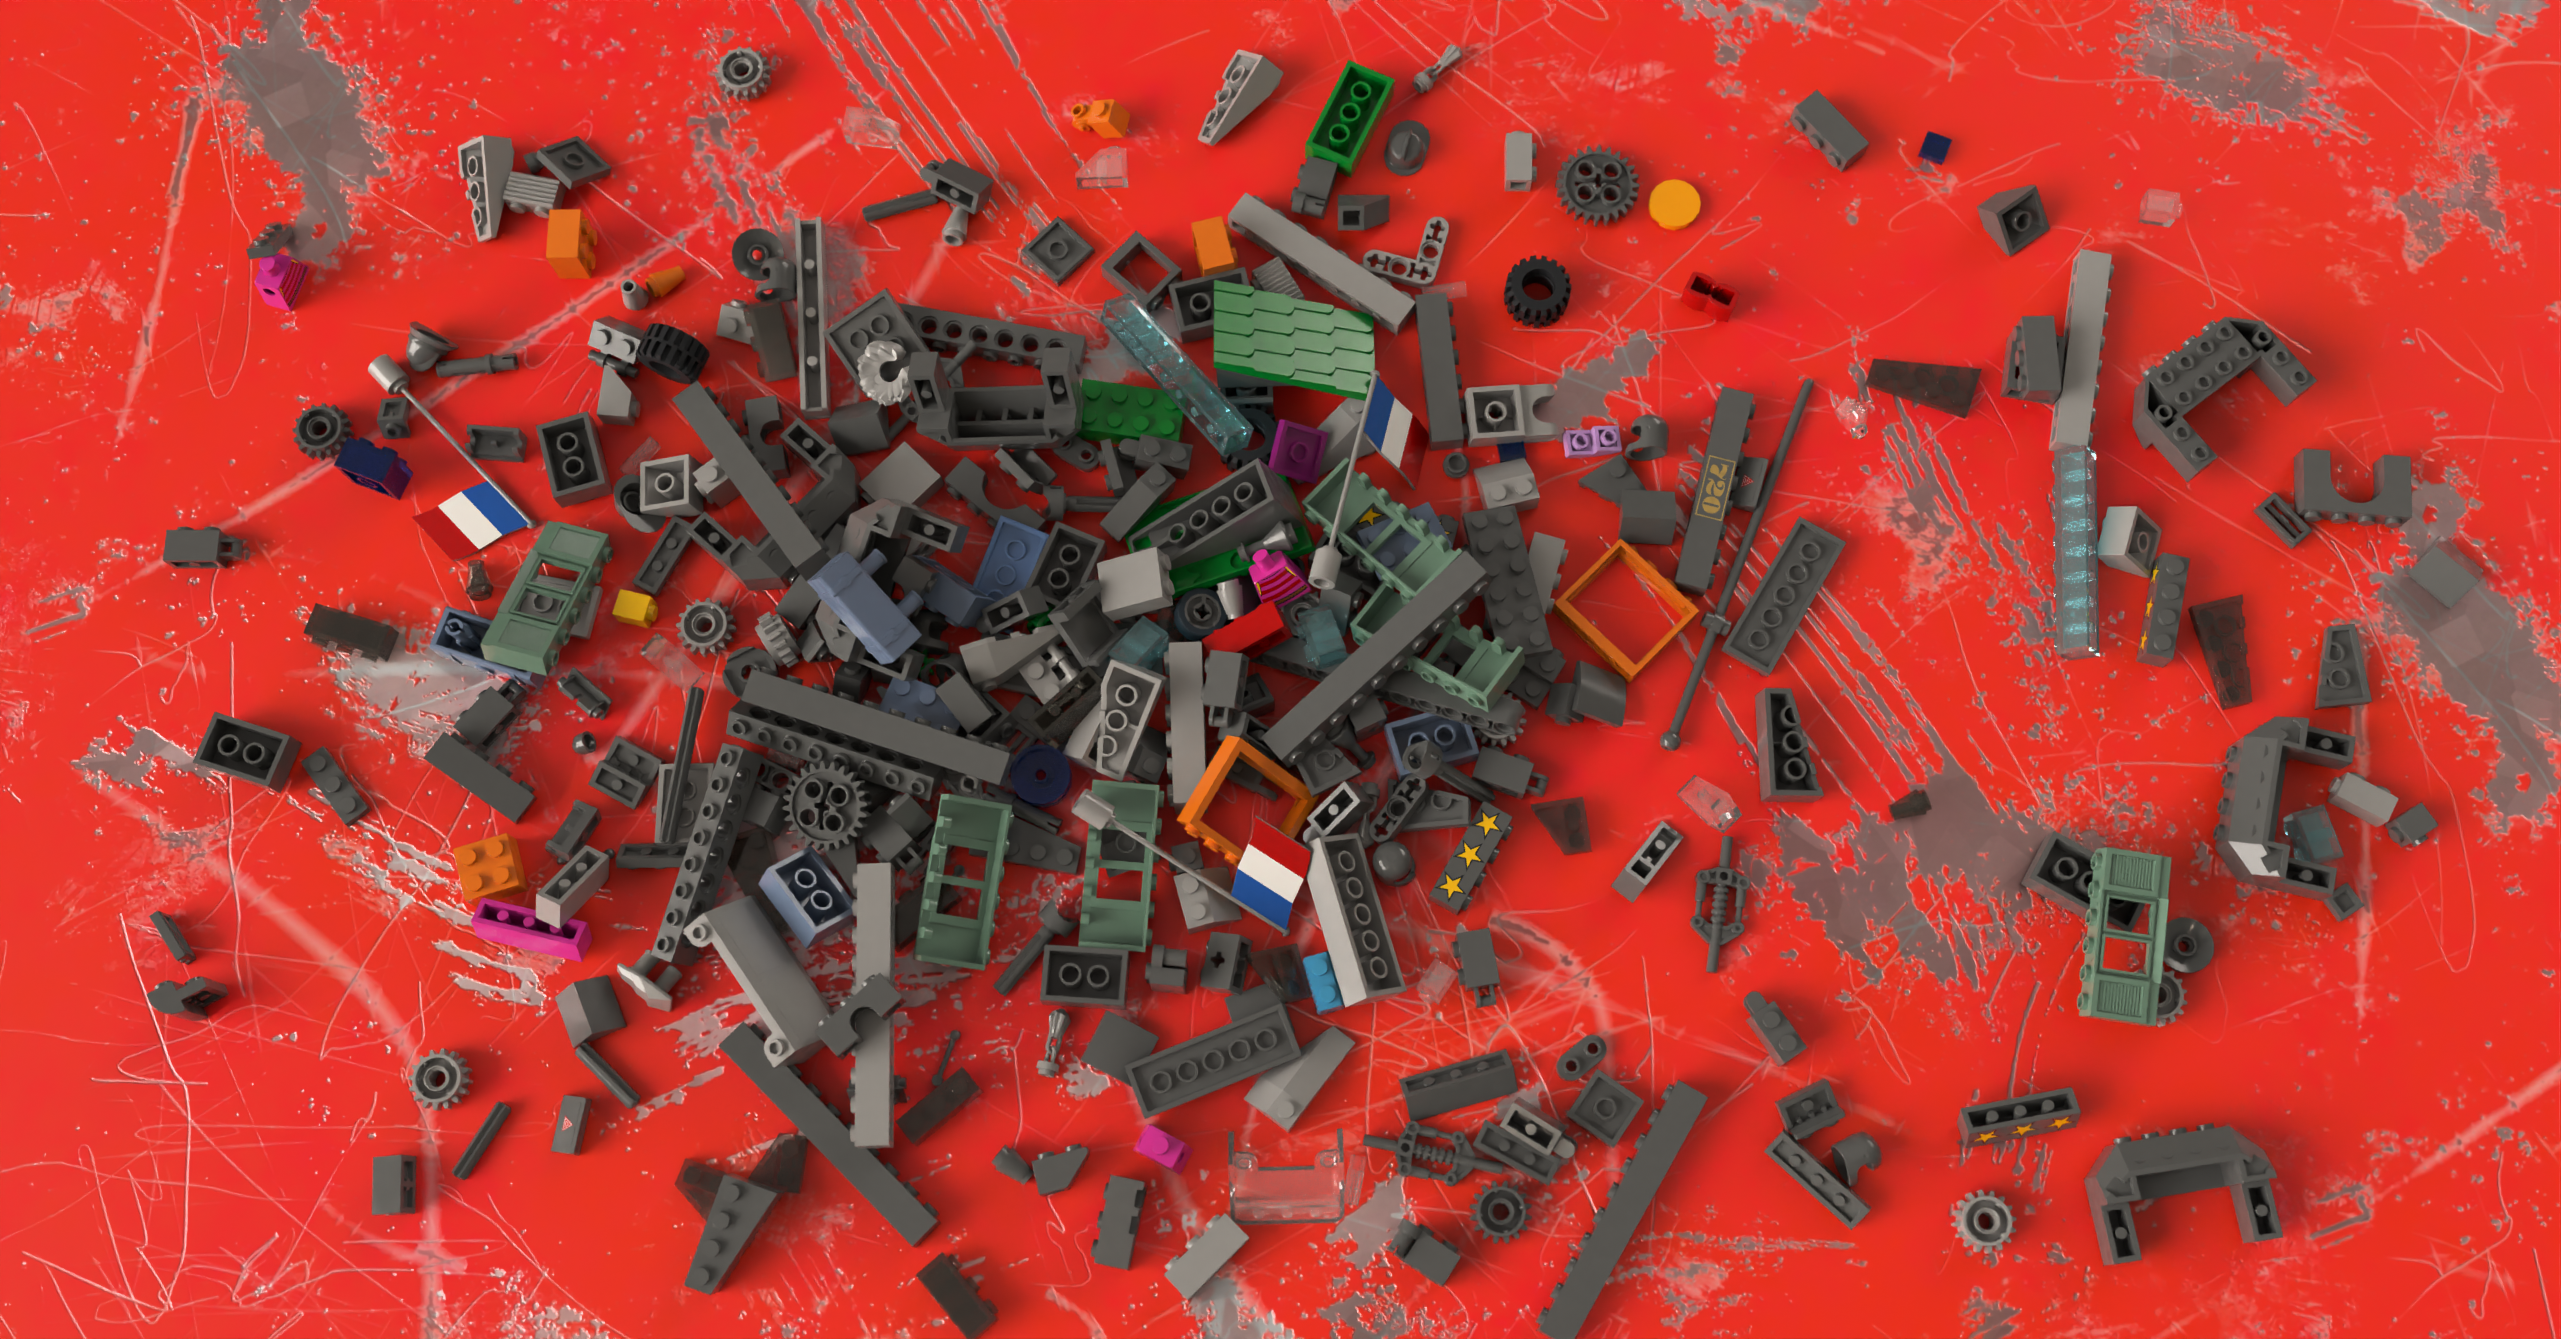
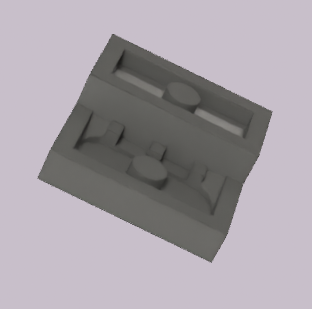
M1577 661L1572 681L1577 687L1571 711L1616 728L1622 727L1626 706L1625 677L1586 662Z
M616 736L605 759L599 761L588 785L635 810L657 779L659 764H665L666 760L622 736Z
M1106 1010L1080 1060L1132 1087L1124 1066L1150 1056L1159 1037Z

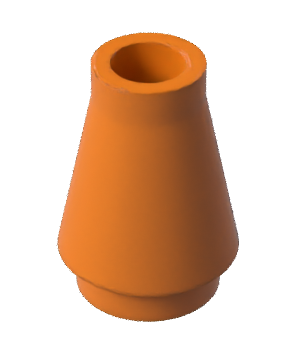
M678 265L671 269L649 274V278L645 279V283L654 298L658 296L663 297L681 281L685 280L686 277Z

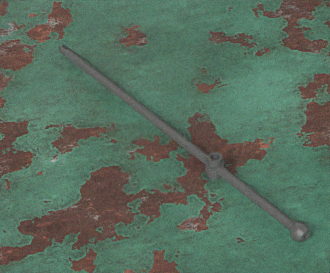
M1810 378L1803 382L1714 613L1706 611L1700 622V626L1705 627L1707 633L1670 729L1660 737V745L1667 751L1673 752L1680 747L1681 738L1679 733L1718 634L1726 636L1732 622L1725 619V613L1813 388L1814 382Z

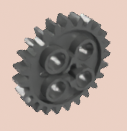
M1598 145L1594 152L1590 146H1587L1585 154L1580 149L1577 150L1576 157L1570 154L1568 163L1563 162L1562 170H1558L1557 178L1559 180H1556L1555 185L1558 188L1556 197L1562 198L1560 206L1568 205L1566 214L1575 212L1574 220L1577 221L1580 217H1583L1584 225L1589 220H1593L1595 227H1597L1599 220H1602L1604 225L1607 226L1609 218L1617 223L1619 215L1626 217L1627 209H1633V201L1637 200L1638 194L1636 192H1638L1640 184L1636 183L1639 175L1632 174L1635 166H1627L1629 158L1626 157L1620 160L1621 152L1618 151L1612 155L1611 147H1608L1606 152H1602L1600 145ZM1587 171L1590 175L1583 176L1580 172ZM1611 172L1614 173L1616 176L1608 177L1605 173ZM1579 195H1587L1589 199H1581ZM1605 196H1612L1615 200L1609 201L1605 199Z
M821 761L820 766L818 763H811L810 769L807 767L801 768L802 776L793 775L792 777L796 784L786 786L792 792L791 795L783 796L785 800L790 801L789 805L782 807L783 810L790 811V815L784 820L793 821L794 823L789 828V831L798 830L799 833L796 839L801 840L806 837L805 846L815 843V850H821L825 847L826 851L834 849V846L837 849L844 848V842L846 844L854 843L852 836L859 837L862 835L858 827L868 826L862 820L863 817L871 816V813L865 811V807L871 805L872 802L864 800V797L870 791L861 790L865 781H855L858 772L848 774L849 766L844 765L839 769V762H832L829 765L828 761ZM815 783H818L820 786V794L818 796L813 791ZM841 788L846 792V799L844 802H842L839 798V791ZM825 802H826L827 805H830V809H829V810H828V807L824 806V803H825ZM810 810L815 814V821L813 823L808 818ZM835 816H838L841 820L839 829L834 825Z

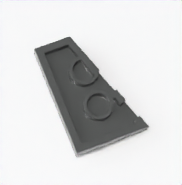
M1326 738L1320 744L1311 747L1305 753V757L1295 764L1312 798L1362 774V771L1353 765Z

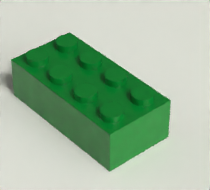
M1348 60L1305 144V158L1307 159L1308 156L1338 163L1337 172L1352 178L1394 95L1395 79Z
M1089 379L1082 380L1081 390L1084 398L1081 430L1075 434L1083 440L1097 442L1110 439L1112 444L1120 445L1123 439L1138 441L1141 434L1182 442L1188 408L1186 393Z

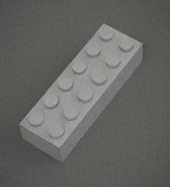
M1202 642L1169 643V651L1164 652V668L1166 675H1170V678H1167L1165 682L1166 701H1170V704H1165L1167 727H1171V731H1166V746L1168 747V754L1172 753V757L1167 758V774L1169 780H1173V784L1167 785L1169 807H1174L1176 815L1182 812L1207 770L1205 705H1203V700H1201V688L1204 684Z
M1359 833L1318 837L1303 845L1310 850V861L1306 877L1345 1008L1385 1001L1406 992L1405 983Z

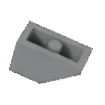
M604 365L597 416L603 424L634 426L635 418L639 417L640 403L609 365Z

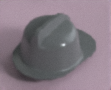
M1406 120L1393 127L1384 154L1386 166L1391 172L1399 176H1409L1415 174L1421 168L1430 143L1429 132L1423 124L1417 121Z
M630 474L620 478L614 486L613 494L617 512L634 529L640 532L652 533L661 529L666 521L665 516L643 514L640 512V476Z

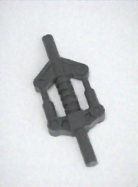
M972 340L953 359L940 358L946 379L950 382L951 388L965 387L960 366L978 348ZM909 396L902 403L898 401L903 414L889 428L890 443L910 421L918 422L919 411L916 402Z
M1722 836L1719 867L1710 870H1700L1695 875L1697 883L1695 892L1696 909L1695 916L1690 919V926L1709 944L1706 972L1714 974L1717 973L1720 946L1740 936L1745 930L1741 919L1742 910L1745 908L1747 889L1750 886V879L1730 869L1733 837ZM1707 884L1716 886L1714 887L1715 894L1713 895V900L1715 901L1712 902L1714 909H1711L1713 916L1710 917L1712 924H1709L1701 916ZM1730 887L1737 889L1735 922L1728 926H1723L1726 920L1724 918L1726 916L1725 909H1727L1725 902L1728 901L1726 894H1729L1728 888Z
M1410 1121L1406 1124L1405 1130L1397 1141L1364 1134L1362 1145L1395 1152L1398 1165L1397 1172L1401 1177L1412 1176L1426 1180L1431 1178L1441 1180L1446 1186L1452 1187L1473 1169L1497 1174L1502 1173L1503 1163L1475 1157L1465 1134L1461 1131L1451 1134L1437 1131V1128L1419 1125L1415 1121ZM1419 1135L1433 1139L1439 1137L1451 1140L1455 1153L1449 1149L1445 1151L1444 1148H1440V1150L1434 1146L1430 1148V1145H1425V1147L1420 1143L1415 1145L1416 1137ZM1412 1156H1415V1159L1421 1157L1425 1161L1430 1159V1162L1438 1161L1437 1163L1439 1164L1445 1162V1165L1453 1164V1166L1445 1175L1429 1172L1430 1169L1411 1166Z

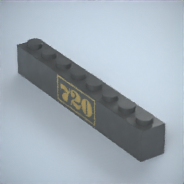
M1722 387L1719 394L1673 581L1678 591L1703 597L1707 589H1712L1715 574H1712L1711 570L1713 564H1718L1721 550L1717 549L1719 540L1723 541L1727 525L1723 524L1725 515L1729 516L1733 501L1728 499L1730 491L1735 492L1739 476L1734 474L1736 467L1740 468L1743 462L1745 452H1741L1740 449L1742 443L1746 444L1749 437L1750 428H1747L1746 425L1747 420H1752L1756 408V404H1752L1754 394L1727 387Z

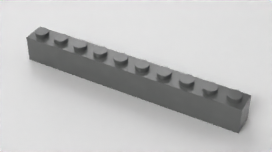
M697 380L672 398V400L805 581L809 580L831 560L826 553L830 548L821 537L816 539L813 536L817 533L816 529L808 519L804 522L801 520L804 513L795 502L790 505L788 500L792 497L783 485L779 487L775 485L779 480L770 468L764 470L763 466L766 465V462L757 451L752 454L750 451L754 448L745 434L742 437L738 435L742 430L733 418L729 421L726 419L730 414L721 402L717 405L714 401L718 399L709 386L704 389Z
M1465 550L1261 738L1289 768L1299 763L1311 747L1320 744L1333 727H1337L1345 721L1346 715L1354 708L1362 706L1370 693L1380 689L1393 672L1402 669L1415 652L1423 650L1427 646L1428 640L1436 633L1444 631L1452 618L1462 614L1475 597L1483 595L1493 582L1489 574Z
M763 666L761 671L751 670L741 699L742 701L1005 786L1015 754L1008 753V746L993 742L992 747L982 744L983 738L968 733L966 738L956 735V729L943 725L938 730L930 727L931 721L915 717V720L911 721L904 718L906 713L890 708L889 713L879 710V704L864 700L862 705L853 702L855 696L843 692H838V695L834 696L828 694L829 688L813 683L812 688L802 685L803 679L787 675L785 680L776 677L778 671Z
M742 1022L719 1047L909 1244L917 1248L941 1223L936 1218L939 1215L938 1211L930 1203L927 1202L923 1205L916 1198L920 1193L909 1182L904 1185L897 1178L900 1173L890 1162L884 1165L877 1158L881 1153L876 1148L859 1149L855 1147V1142H851L850 1127L853 1124L851 1122H848L846 1125L839 1118L842 1113L831 1102L826 1105L819 1098L823 1093L812 1082L807 1085L800 1078L803 1073L796 1065L774 1068L764 1052L765 1041L762 1039L765 1036L764 1032L754 1023L749 1026Z
M1680 1080L1676 1081L1674 1085L1669 1083L1661 1096L1665 1100L1660 1110L1657 1108L1653 1110L1647 1123L1651 1124L1646 1134L1640 1133L1633 1146L1637 1149L1632 1159L1626 1158L1620 1169V1172L1623 1173L1619 1183H1612L1606 1194V1197L1609 1198L1605 1208L1600 1206L1592 1219V1222L1596 1223L1591 1233L1586 1231L1578 1244V1247L1582 1248L1577 1258L1572 1256L1567 1263L1564 1272L1568 1274L1564 1282L1560 1283L1558 1281L1550 1294V1297L1553 1298L1548 1309L1543 1307L1535 1321L1539 1324L1537 1331L1548 1338L1575 1339L1706 1103L1707 1096Z

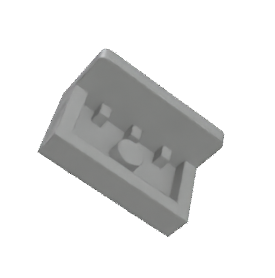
M732 299L731 302L721 306L716 335L767 348L769 347L773 322L778 321L779 315L771 313L772 309L763 306L752 308L747 306L745 301Z

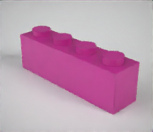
M486 898L481 899L471 919L477 938L578 962L583 961L592 941L587 922L570 918L559 929L536 918V910Z

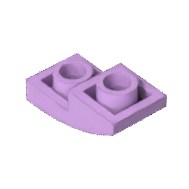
M1593 426L1591 430H1565L1562 434L1566 459L1595 457L1622 451L1619 426Z

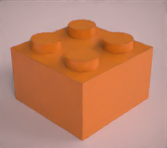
M581 209L549 210L546 259L560 279H591V271L596 266L595 255L593 254V245H597L596 230H593L589 219H586Z
M1222 216L1191 223L1193 245L1202 277L1238 268V256L1235 247H1232L1229 224L1224 225Z
M508 833L453 849L464 900L476 907L482 898L496 901L528 891L517 840Z

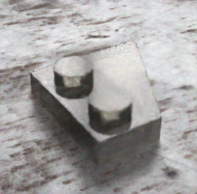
M1583 796L1531 804L1533 812L1565 856L1592 852Z
M1297 943L1252 952L1245 956L1247 962L1282 1004L1307 1000L1312 997Z
M779 1133L748 1179L784 1192L800 1194L809 1139L806 1136Z
M685 1158L674 1185L707 1222L723 1176L728 1173Z

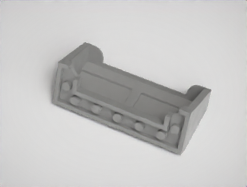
M749 895L707 911L683 929L690 942L697 947H705L711 942L713 943L772 1032L765 1041L764 1052L774 1068L804 1063L826 1046L825 1042L815 1031L819 1028L818 1023L830 1013L834 1015V1012L755 895Z

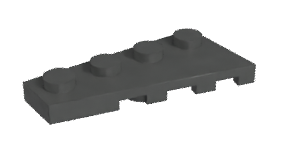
M1014 817L1012 826L1008 828L1007 839H1009V849L1007 854L1004 855L1003 862L1077 876L1082 852L1080 846ZM969 848L968 854L969 856L987 859L988 851Z

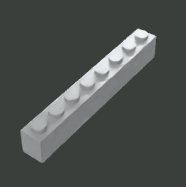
M1245 192L1228 214V224L1231 229L1273 256H1279L1282 262L1356 310L1369 314L1373 317V321L1393 334L1398 335L1414 314L1416 302L1410 294L1405 291L1400 292L1396 290L1387 279L1376 277L1365 265L1356 264L1350 260L1345 252L1334 250L1323 238L1319 236L1314 237L1308 233L1307 229L1300 223L1294 224L1286 219V216L1280 210H1272L1266 206L1265 202L1258 196L1253 195L1252 197Z
M2080 249L2073 259L2063 337H2066L2061 379L2062 390L2054 404L2049 451L2080 456L2092 444L2093 433L2090 432V424L2094 422L2096 416L2093 400L2097 398L2099 392L2096 376L2100 374L2102 368L2099 352L2103 350L2105 344V336H2102V329L2106 326L2108 320V312H2105V305L2109 302L2111 296V288H2108V281L2111 280L2114 272V265L2111 264L2112 254Z

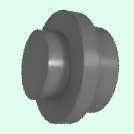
M1450 453L1443 461V470L1451 478H1461L1469 470V461L1461 453Z

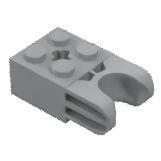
M1514 384L1467 388L1463 399L1465 423H1467L1468 447L1548 442L1557 439L1560 436L1557 424L1541 422L1534 416L1532 411L1534 405L1546 403L1552 399L1555 394L1554 386L1551 384L1523 386ZM1494 413V417L1498 416V418L1494 419L1489 414Z

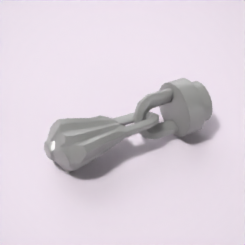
M1450 44L1434 66H1430L1423 72L1417 73L1412 82L1415 90L1419 93L1428 92L1433 87L1438 73L1462 58L1461 48Z
M1363 782L1361 785L1362 789L1375 803L1363 815V820L1357 831L1363 849L1374 844V840L1369 834V827L1371 825L1369 819L1370 813L1377 807L1380 790L1378 789V784L1372 782Z
M1064 1009L1054 1010L1049 1014L1046 1055L1044 1061L1038 1060L1036 1066L1038 1069L1037 1074L1045 1077L1054 1078L1055 1073H1058L1060 1065L1055 1064L1056 1054L1060 1050L1064 1033L1071 1023L1069 1015ZM1052 1038L1057 1039L1056 1047L1051 1045Z

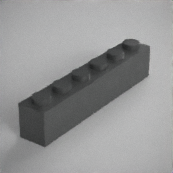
M1446 292L1415 295V318L1431 451L1462 448L1464 439H1468L1467 423H1462L1461 414H1465L1464 399H1459L1458 390L1462 389L1461 374H1456L1455 365H1459V355L1457 349L1453 350L1452 341H1456L1455 325L1450 326L1449 317H1453L1452 301H1447Z

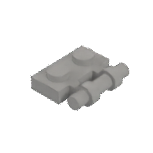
M1056 643L1051 644L1047 648V651L1052 656L1047 662L1039 654L1018 669L1050 714L1072 698L1067 691L1069 687L1074 685L1077 691H1081L1087 686L1082 679V673L1078 668L1074 669L1068 661L1069 656L1064 650H1060ZM1058 666L1066 675L1062 680H1059L1053 672Z

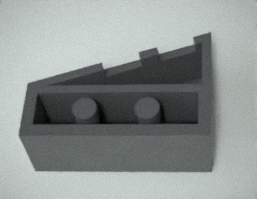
M1114 1175L1110 1176V1181L1106 1183L1103 1199L1106 1200L1104 1211H1100L1097 1228H1100L1098 1240L1094 1239L1091 1249V1256L1095 1257L1094 1263L1130 1270L1147 1191V1184L1145 1182Z

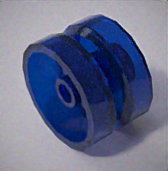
M1036 744L1025 748L1016 756L1011 766L1010 779L1015 792L1024 802L1036 808H1049L1059 804L1067 797L1072 787L1073 775L1067 759L1059 750L1049 745ZM1043 771L1046 774L1045 779L1038 780L1037 773Z

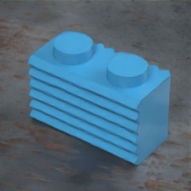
M1329 951L1305 957L1303 960L1304 972H1306L1307 982L1309 983V988H1311L1310 993H1312L1317 1014L1321 1016L1344 1009V1001Z

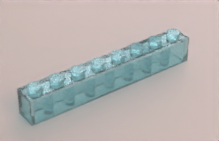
M1131 293L1106 300L1100 321L1218 452L1225 456L1248 447L1254 429L1252 425L1145 310L1141 303Z
M2086 445L2054 450V460L2052 461V470L2055 474V485L2052 487V494L2055 499V510L2052 514L2055 524L2053 546L2056 560L2053 563V570L2056 575V586L2053 589L2056 600V612L2054 613L2056 638L2054 639V648L2057 655L2068 661L2099 657L2096 452Z

